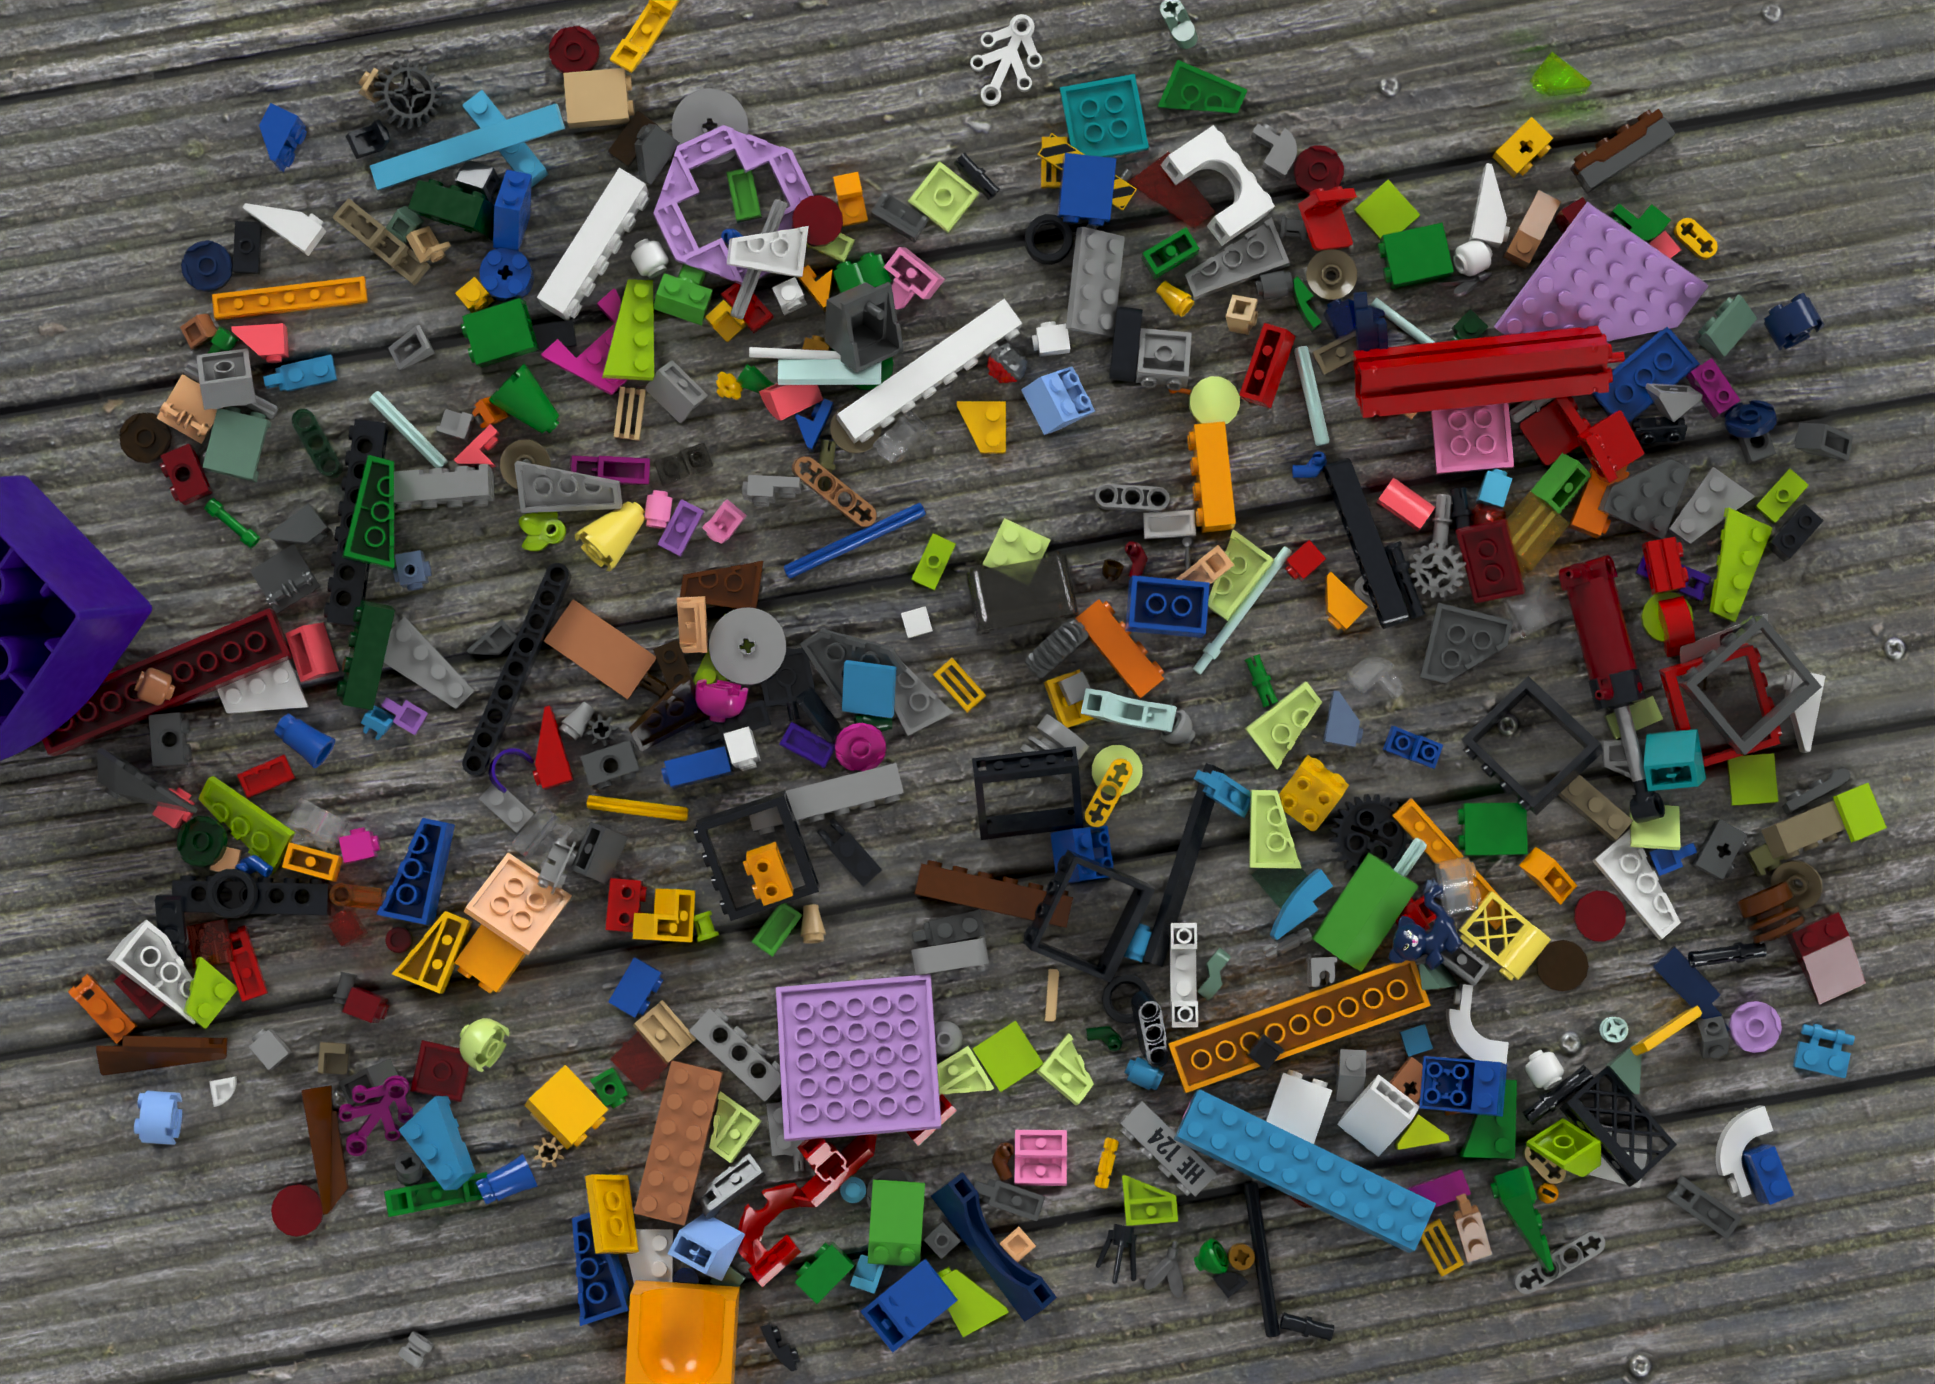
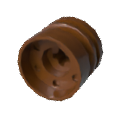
M1787 881L1763 889L1736 902L1743 918L1755 916L1757 920L1748 927V931L1759 928L1762 931L1752 937L1754 943L1780 938L1793 932L1796 927L1805 922L1803 916L1792 919L1789 916L1799 911L1798 906L1786 908L1784 903L1794 897Z

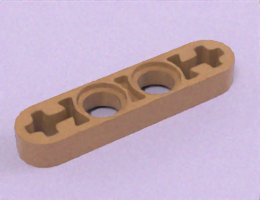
M801 456L794 460L792 464L793 474L796 477H800L804 484L858 526L868 527L875 522L877 513L873 506L814 459ZM808 462V469L813 473H816L817 469L820 471L814 476L812 483L809 481L812 478L809 473H800V463ZM823 476L828 477L831 481V486L827 491H822L818 487V481ZM842 492L848 493L851 497V502L846 507H842L838 503V496ZM857 501L860 503L856 506L862 511L868 509L867 515L870 517L869 520L860 521L861 515L857 511L853 510L851 514L849 513L855 507Z

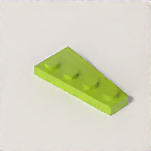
M627 280L602 378L653 381V280Z

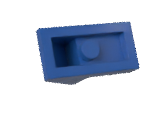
M825 398L822 404H816L811 417L815 418L814 421L795 414L806 447L811 452H813L834 408V403Z

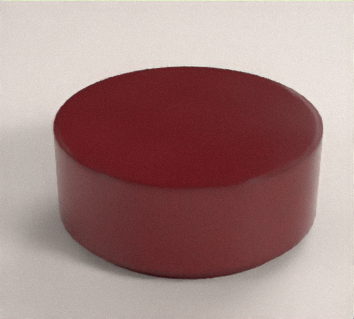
M403 927L392 928L386 935V946L392 952L403 953L411 947L412 935Z

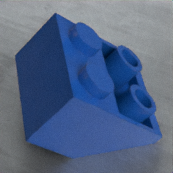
M270 103L259 127L270 160L280 171L284 172L286 166L290 167L295 159L294 151L297 145H301L306 137V126L297 115Z
M1108 826L1076 828L1050 833L1055 873H1057L1060 858L1063 855L1065 856L1067 850L1113 868ZM1077 864L1068 883L1110 877Z

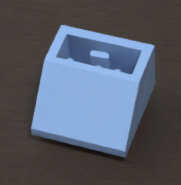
M1072 366L1041 376L1021 389L1044 435L1060 430L1095 412L1090 398L1087 396Z
M702 1214L679 1230L668 1254L698 1271L722 1281L745 1233L714 1217L707 1219Z

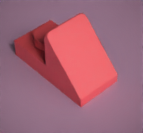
M490 424L454 461L459 466L479 467L480 464H488L490 467H496L483 451L485 449L491 450L499 442L497 438L500 436V433Z

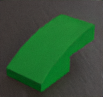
M1297 276L1293 279L1294 292L1292 293L1294 301L1306 326L1313 332L1321 325L1322 321L1307 304L1312 300L1313 294Z

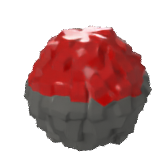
M1006 343L992 350V354L988 358V374L997 379L999 383L1017 382L1025 376L1024 372L1027 369L1028 361L1024 356L1020 355L1016 348Z

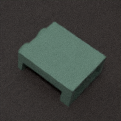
M228 406L225 409H217L203 468L207 471L257 483L259 476L257 467L267 428L271 427V422L265 419L266 415L251 411L250 415L240 413L241 409Z

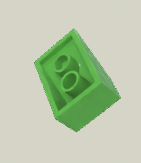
M873 1179L867 1264L912 1267L920 1264L925 1183Z

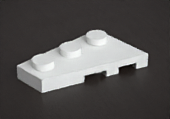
M809 226L729 239L726 265L799 278L803 277Z
M290 660L217 689L228 714L309 708Z

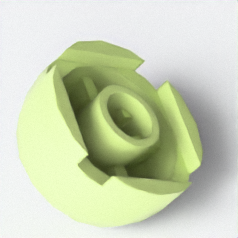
M482 1018L470 1025H466L460 1033L461 1040L459 1044L460 1053L464 1061L480 1072L484 1071L482 1067L485 1065L490 1068L501 1056L507 1045L503 1042L505 1035L509 1037V1029L501 1023L488 1018Z

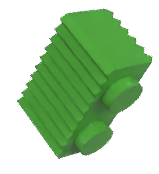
M1562 453L1536 483L1530 493L1541 505L1556 513H1562V509H1565L1571 498L1575 497V494L1578 493L1584 482L1588 481L1591 473L1578 460Z

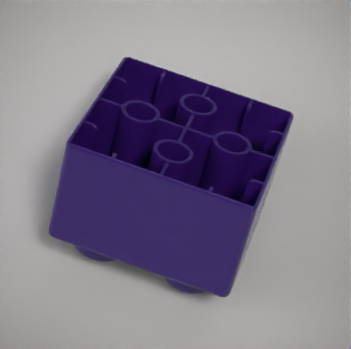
M24 475L0 476V761L35 745L75 715L101 686L152 612L151 603L53 502Z

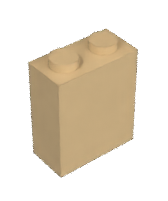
M624 68L563 73L567 123L570 129L628 124L630 116L635 115L634 102L629 100L628 91L632 90L631 75H627Z

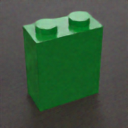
M1443 222L1386 234L1381 237V243L1377 244L1380 259L1384 258L1386 268H1383L1384 279L1386 283H1390L1391 289L1450 277L1454 273Z
M521 298L462 316L464 323L461 324V329L464 337L469 339L471 348H468L469 357L472 363H476L481 368L539 350L527 303Z
M1518 803L1461 804V809H1457V824L1462 825V835H1458L1457 844L1458 850H1462L1463 856L1528 854L1527 811L1524 808L1522 809Z

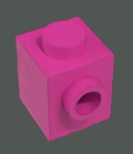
M365 827L350 830V835L339 837L343 861L347 864L378 857L377 851L381 850L378 836H374L371 831H366Z

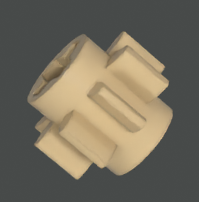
M543 1137L542 1146L534 1145V1148L539 1150L534 1160L541 1159L543 1161L542 1168H545L549 1162L555 1168L557 1167L556 1160L558 1158L565 1159V1156L560 1154V1150L564 1146H558L555 1137L551 1142H548ZM546 1145L549 1148H555L556 1152L552 1154L553 1159L543 1155V1152L546 1151Z

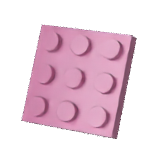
M1509 403L1431 411L1436 474L1514 467Z

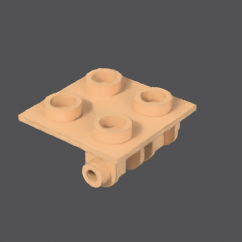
M182 374L167 401L161 406L157 419L202 444L214 424L217 409L204 410L200 384Z

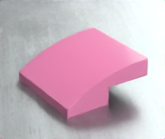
M1015 1130L1014 1185H1067V1130Z

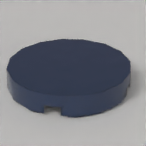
M206 240L197 242L187 249L181 262L182 275L189 285L199 291L211 292L217 291L227 284L232 276L233 261L226 248L218 243Z
M1759 400L1749 401L1750 404L1743 405V402L1738 403L1726 412L1725 428L1730 434L1742 438L1766 434L1777 423L1774 407L1767 402Z

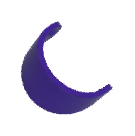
M515 748L506 749L500 752L489 765V778L492 784L503 793L507 790L497 780L495 775L496 762L504 755L514 754L521 756L532 764L534 762L533 758L523 750Z

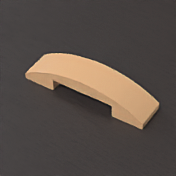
M1217 545L1176 579L1209 582L1211 585L1232 568L1234 563L1220 545Z

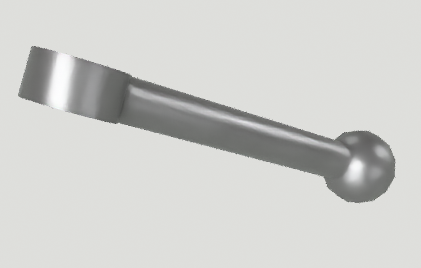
M1185 537L1182 540V544L1185 546V571L1190 568V547L1193 545V539L1190 537Z

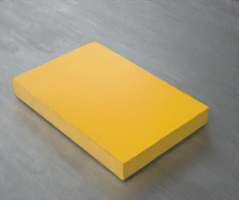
M591 1174L585 1176L595 1254H634L639 1252L628 1175Z

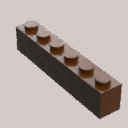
M928 860L927 864L921 863L915 895L1032 921L1036 917L1035 911L1038 904L1043 902L1047 894L1046 891H1043V885L1029 882L1028 887L1018 885V880L1003 877V881L992 879L993 874L978 871L977 876L967 874V868L953 866L952 870L942 868L943 863ZM1064 890L1050 919V925L1067 928L1073 897L1068 896L1069 891Z

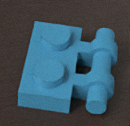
M1803 1024L1801 1034L1810 1036L1809 1043L1798 1041L1793 1067L1846 1079L1851 1053L1841 1051L1843 1044L1853 1045L1855 1036L1846 1034L1844 1030L1840 1029L1833 1031L1824 1029L1822 1025L1813 1024V1026ZM1820 1038L1833 1041L1832 1047L1818 1046Z

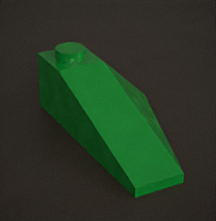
M1528 1165L1494 1176L1492 1178L1493 1183L1490 1184L1493 1198H1498L1499 1204L1545 1272H1552L1554 1267L1545 1234L1541 1235L1540 1229H1543L1541 1214L1538 1212V1209L1533 1207L1537 1197Z

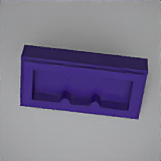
M793 722L790 723L779 743L782 747L824 769L835 751L834 744L827 742L825 739Z

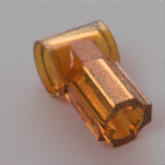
M337 883L330 889L329 897L331 902L337 906L378 911L382 902L383 888ZM340 888H346L349 892V897L344 902L337 901L335 896L336 891Z

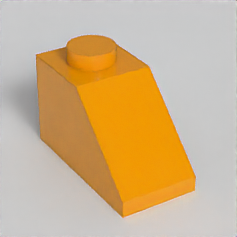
M1332 572L1325 577L1326 615L1329 616L1327 621L1336 630L1341 628L1345 631L1368 606Z
M1537 847L1519 865L1533 882L1560 905L1577 887V884L1558 862Z

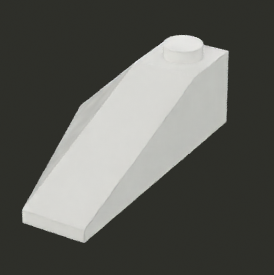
M148 920L143 921L122 939L107 961L194 1025L196 1022L184 1013L186 1000L190 995V983L194 978L191 977L184 966L181 957L175 952L169 938Z

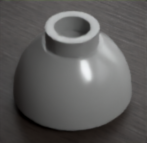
M1184 710L1176 711L1172 732L1161 731L1162 740L1171 744H1180L1182 742L1188 744L1195 737V731L1192 730L1193 724L1191 718Z
M941 1021L935 1024L937 1056L950 1057L958 1052L962 1046V1032L956 1024L949 1021Z

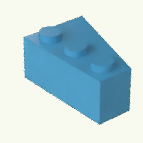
M435 1096L404 1124L399 1131L444 1190H457L476 1172L466 1144L462 1142L457 1128L459 1127L457 1119H454L449 1096Z

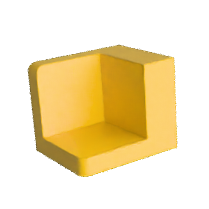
M723 300L705 318L713 329L726 342H729L746 327L743 319L731 316L732 308Z

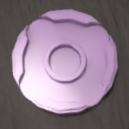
M1759 1001L1745 1002L1738 1006L1732 1013L1729 1021V1032L1734 1043L1742 1050L1752 1053L1765 1052L1772 1048L1779 1039L1782 1030L1781 1019L1776 1010L1766 1003Z

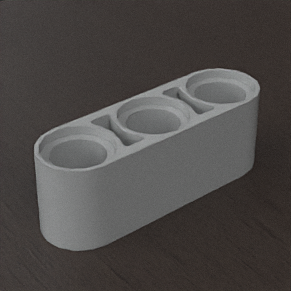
M1103 484L1096 490L1095 503L1100 509L1114 511L1162 512L1167 508L1170 500L1167 490L1152 486ZM1103 491H1109L1113 494L1114 499L1110 503H1103L1099 498V494ZM1127 493H1136L1139 497V502L1135 505L1128 504L1125 500ZM1154 494H1161L1164 497L1165 503L1161 506H1155L1150 498Z
M985 938L911 950L915 975L989 964Z

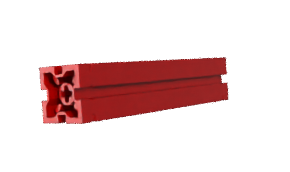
M1598 325L1587 326V328L1578 327L1388 347L1387 349L1377 348L1370 349L1369 351L1358 350L1353 351L1355 399L1358 406H1360L1363 418H1368L1375 415L1387 416L1587 395L1593 392L1606 393L1609 392V383L1613 381L1611 367L1607 368V364L1624 362L1625 356L1624 352L1612 353V346L1610 343H1607L1606 335L1601 333Z

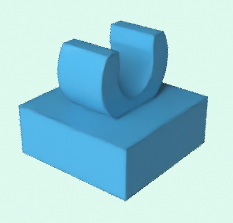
M374 705L373 710H368L361 721V724L365 725L363 733L367 734L370 729H373L377 732L375 739L379 740L392 727L396 716Z

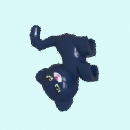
M1438 884L1430 887L1424 894V906L1437 916L1429 933L1408 916H1401L1399 919L1398 929L1395 932L1392 943L1393 949L1389 954V959L1393 963L1416 961L1426 954L1428 955L1426 963L1431 970H1434L1444 961L1441 952L1446 949L1452 954L1463 944V941L1457 934V926L1454 919L1446 913L1442 906L1434 902V898L1443 893L1441 885Z

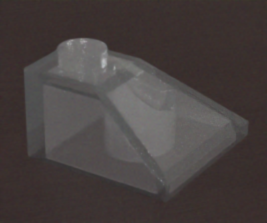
M1546 570L1523 580L1524 594L1502 598L1522 638L1568 616Z

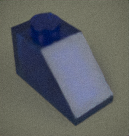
M1339 298L1327 304L1328 309L1325 310L1323 315L1336 340L1356 330L1354 300L1346 299L1341 301ZM1371 306L1373 309V319L1384 317L1385 313L1382 309Z

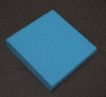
M846 660L844 662L842 711L892 718L895 705L896 667Z

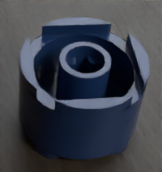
M1805 293L1795 296L1791 299L1792 303L1784 307L1782 304L1773 307L1768 311L1770 315L1764 318V325L1779 350H1782L1783 347L1785 349L1791 348L1810 337L1809 334L1812 329L1818 332L1825 325L1810 298L1806 297Z

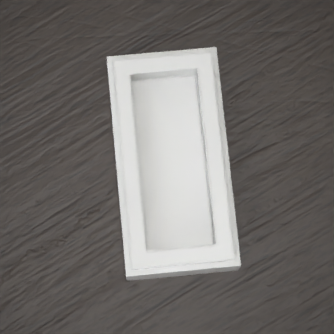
M1194 510L1143 513L1144 539L1196 536Z

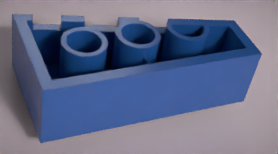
M422 818L408 847L409 850L404 860L401 861L397 870L398 873L392 885H390L386 893L387 896L376 915L433 926L455 824Z
M590 1211L573 1217L572 1225L577 1265L576 1277L578 1278L577 1294L580 1306V1326L629 1311L631 1292L619 1255L595 1254Z

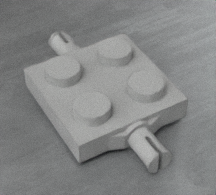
M782 1101L766 1104L771 1155L793 1156L794 1172L799 1171L798 1161L800 1171H804L803 1155L797 1148L804 1140H784Z

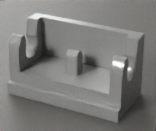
M1337 957L1306 958L1308 987H1319L1320 978H1325L1326 984L1329 982L1333 983Z

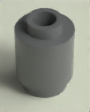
M1281 270L1259 275V280L1255 281L1257 295L1262 296L1263 300L1287 296L1289 292H1294L1290 271L1284 272Z

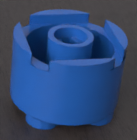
M507 248L491 250L487 253L480 266L482 285L489 295L499 302L505 303L523 298L533 287L534 273L532 267L520 251ZM510 271L512 276H508L507 280H504L502 274Z

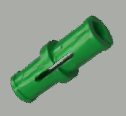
M1258 654L1253 656L1256 667L1251 657L1244 661L1253 679L1251 682L1252 686H1256L1262 706L1265 708L1270 706L1266 695L1269 696L1272 705L1279 701L1270 683V680H1272L1271 676L1267 675L1261 656Z

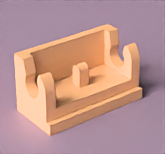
M705 596L678 597L679 645L682 652L707 653L708 632Z

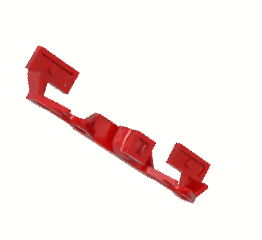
M943 1094L939 1096L941 1125L957 1111ZM936 1129L906 1132L919 1146ZM877 1134L857 1135L858 1137L841 1152L831 1143H827L824 1138L804 1140L797 1148L809 1162L816 1175L801 1189L795 1183L764 1189L761 1193L767 1199V1203L760 1210L753 1209L749 1204L745 1206L738 1230L745 1233V1236L738 1248V1253L751 1265L748 1270L762 1287L801 1253V1250L788 1234L768 1251L761 1243L764 1228L783 1210L797 1207L816 1208L874 1156Z

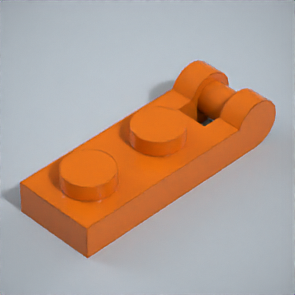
M88 973L82 978V982L77 987L73 986L68 991L116 1044H119L123 1040V1036H128L137 1027L135 1022ZM91 989L95 994L88 1000L84 993Z

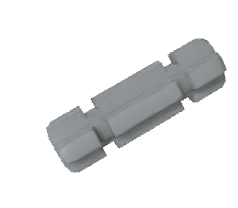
M1303 928L1297 931V934L1293 933L1276 941L1274 945L1269 944L1263 947L1264 955L1268 960L1275 958L1279 953L1283 954L1300 946V943L1305 944L1311 941L1312 935L1308 928Z

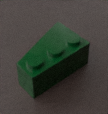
M429 179L428 182L418 180L408 209L421 217L448 226L454 225L464 228L465 232L471 234L473 231L481 233L488 240L493 241L494 205L486 200V195L475 191L472 192V195L467 194L464 189L454 185L446 188L443 187V183L433 179Z

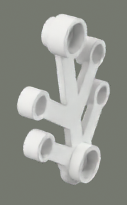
M1016 15L1011 19L1008 27L993 33L985 32L981 36V45L985 49H991L997 41L1011 37L1008 46L982 56L975 55L971 58L970 66L976 72L982 71L986 65L1001 60L991 84L985 85L981 90V100L987 106H995L1000 102V87L1011 64L1017 77V88L1021 92H1027L1031 89L1032 80L1027 76L1017 51L1021 41L1028 54L1027 65L1031 69H1038L1042 65V56L1037 53L1031 38L1034 32V22L1027 15ZM1019 24H1024L1027 27V29L1023 32L1018 31L1017 26ZM985 37H991L993 42L985 44L983 40ZM1032 57H1037L1039 59V63L1033 65L1031 64L1030 59ZM979 59L983 62V65L975 67L973 62ZM1027 80L1029 86L1021 87L1020 81ZM992 92L996 95V98L988 100L986 95Z

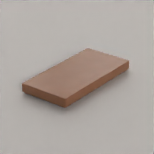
M574 599L544 640L545 643L627 700L630 699L645 674L649 672L657 660L655 655Z

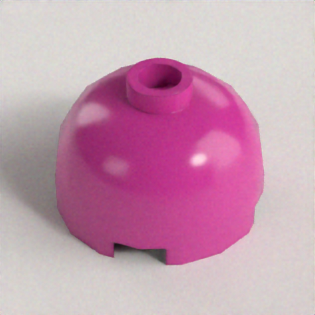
M706 679L698 680L695 692L696 703L704 714L710 716L711 721L725 722L726 718L735 717L742 711L746 703L748 688L741 690V684L717 680V683L707 684Z

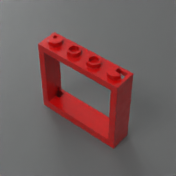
M1745 643L1723 662L1742 656L1746 657L1763 718L1774 708L1772 698L1768 697L1765 687H1768V682L1764 672H1761L1758 663L1761 662L1760 653L1753 645ZM1702 657L1659 670L1676 731L1691 729L1677 676L1686 674V671L1691 667L1697 668L1703 662ZM1780 725L1747 754L1781 744L1779 736H1782ZM1733 748L1703 757L1704 767L1742 755L1737 754Z

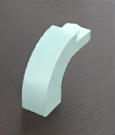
M1086 688L1081 714L1137 728L1172 732L1177 707L1127 698L1108 691Z

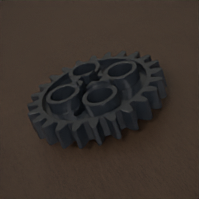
M1364 794L1363 802L1356 796L1354 797L1355 805L1345 802L1347 810H1337L1341 818L1332 819L1337 824V828H1330L1329 831L1336 833V837L1329 839V842L1337 843L1332 852L1341 853L1337 858L1338 862L1346 860L1344 869L1354 866L1353 874H1355L1367 854H1373V849L1376 846H1380L1383 850V856L1380 859L1388 863L1393 869L1395 868V862H1399L1402 858V853H1405L1407 850L1406 844L1413 842L1407 838V832L1392 817L1399 803L1394 802L1389 806V797H1385L1380 802V795L1375 794L1371 801L1370 795ZM1363 812H1367L1370 816V821L1366 826H1363L1359 820ZM1387 822L1393 826V832L1389 836L1383 833V826ZM1354 825L1363 831L1373 832L1374 836L1386 839L1392 845L1387 846L1378 840H1370L1369 836L1351 830V826ZM1354 835L1360 840V845L1355 850L1349 844L1351 837Z

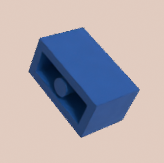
M634 957L608 1002L634 1018H637L639 1014L643 1016L651 1003L648 1001L652 991L657 993L664 981L660 978L663 973Z

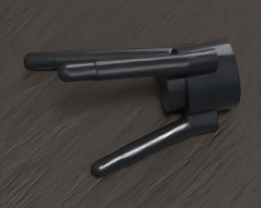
M1114 1224L1113 1230L1109 1229L1106 1242L1096 1262V1267L1099 1268L1112 1240H1114L1113 1245L1118 1246L1113 1272V1284H1116L1118 1281L1124 1247L1128 1248L1129 1243L1131 1280L1136 1281L1135 1244L1137 1235L1134 1234V1227Z

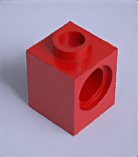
M1308 540L1284 562L1287 565L1285 570L1294 580L1298 578L1302 582L1326 558Z

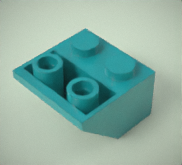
M1698 729L1646 735L1644 771L1648 791L1698 787L1706 780Z

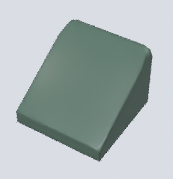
M403 206L397 209L386 229L404 244H407L406 236L410 232L418 230L424 223V220L408 209L407 206Z
M730 1264L722 1281L712 1278L710 1282L713 1285L739 1287L746 1276Z

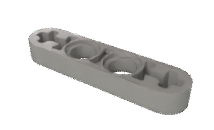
M1596 1231L1585 1232L1550 1253L1552 1262L1555 1265V1272L1552 1276H1544L1541 1272V1264L1539 1261H1536L1515 1275L1513 1280L1514 1287L1523 1294H1531L1600 1254L1605 1248L1604 1237ZM1590 1236L1595 1239L1599 1238V1241L1596 1243L1598 1248L1588 1247L1584 1250L1587 1255L1583 1257L1582 1250L1576 1244L1580 1242L1581 1246H1585L1589 1243L1588 1238ZM1569 1248L1575 1249L1578 1254L1577 1260L1574 1263H1567L1563 1258L1564 1252ZM1535 1268L1537 1275L1543 1281L1539 1283L1538 1279L1535 1278L1529 1283L1531 1286L1529 1289L1524 1286L1520 1287L1521 1277L1530 1278L1535 1274L1531 1270Z

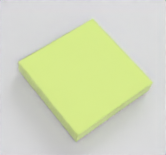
M939 161L910 197L908 203L923 215L929 217L931 221L945 232L949 233L977 198L979 191Z

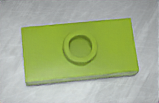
M1789 468L1758 502L1755 508L1775 524L1809 485Z
M933 533L911 580L935 591L956 543Z

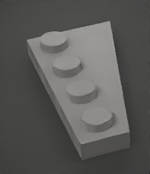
M1272 217L1257 229H1253L1245 234V237L1236 243L1224 248V251L1210 257L1185 274L1193 300L1257 278L1259 275L1290 266Z

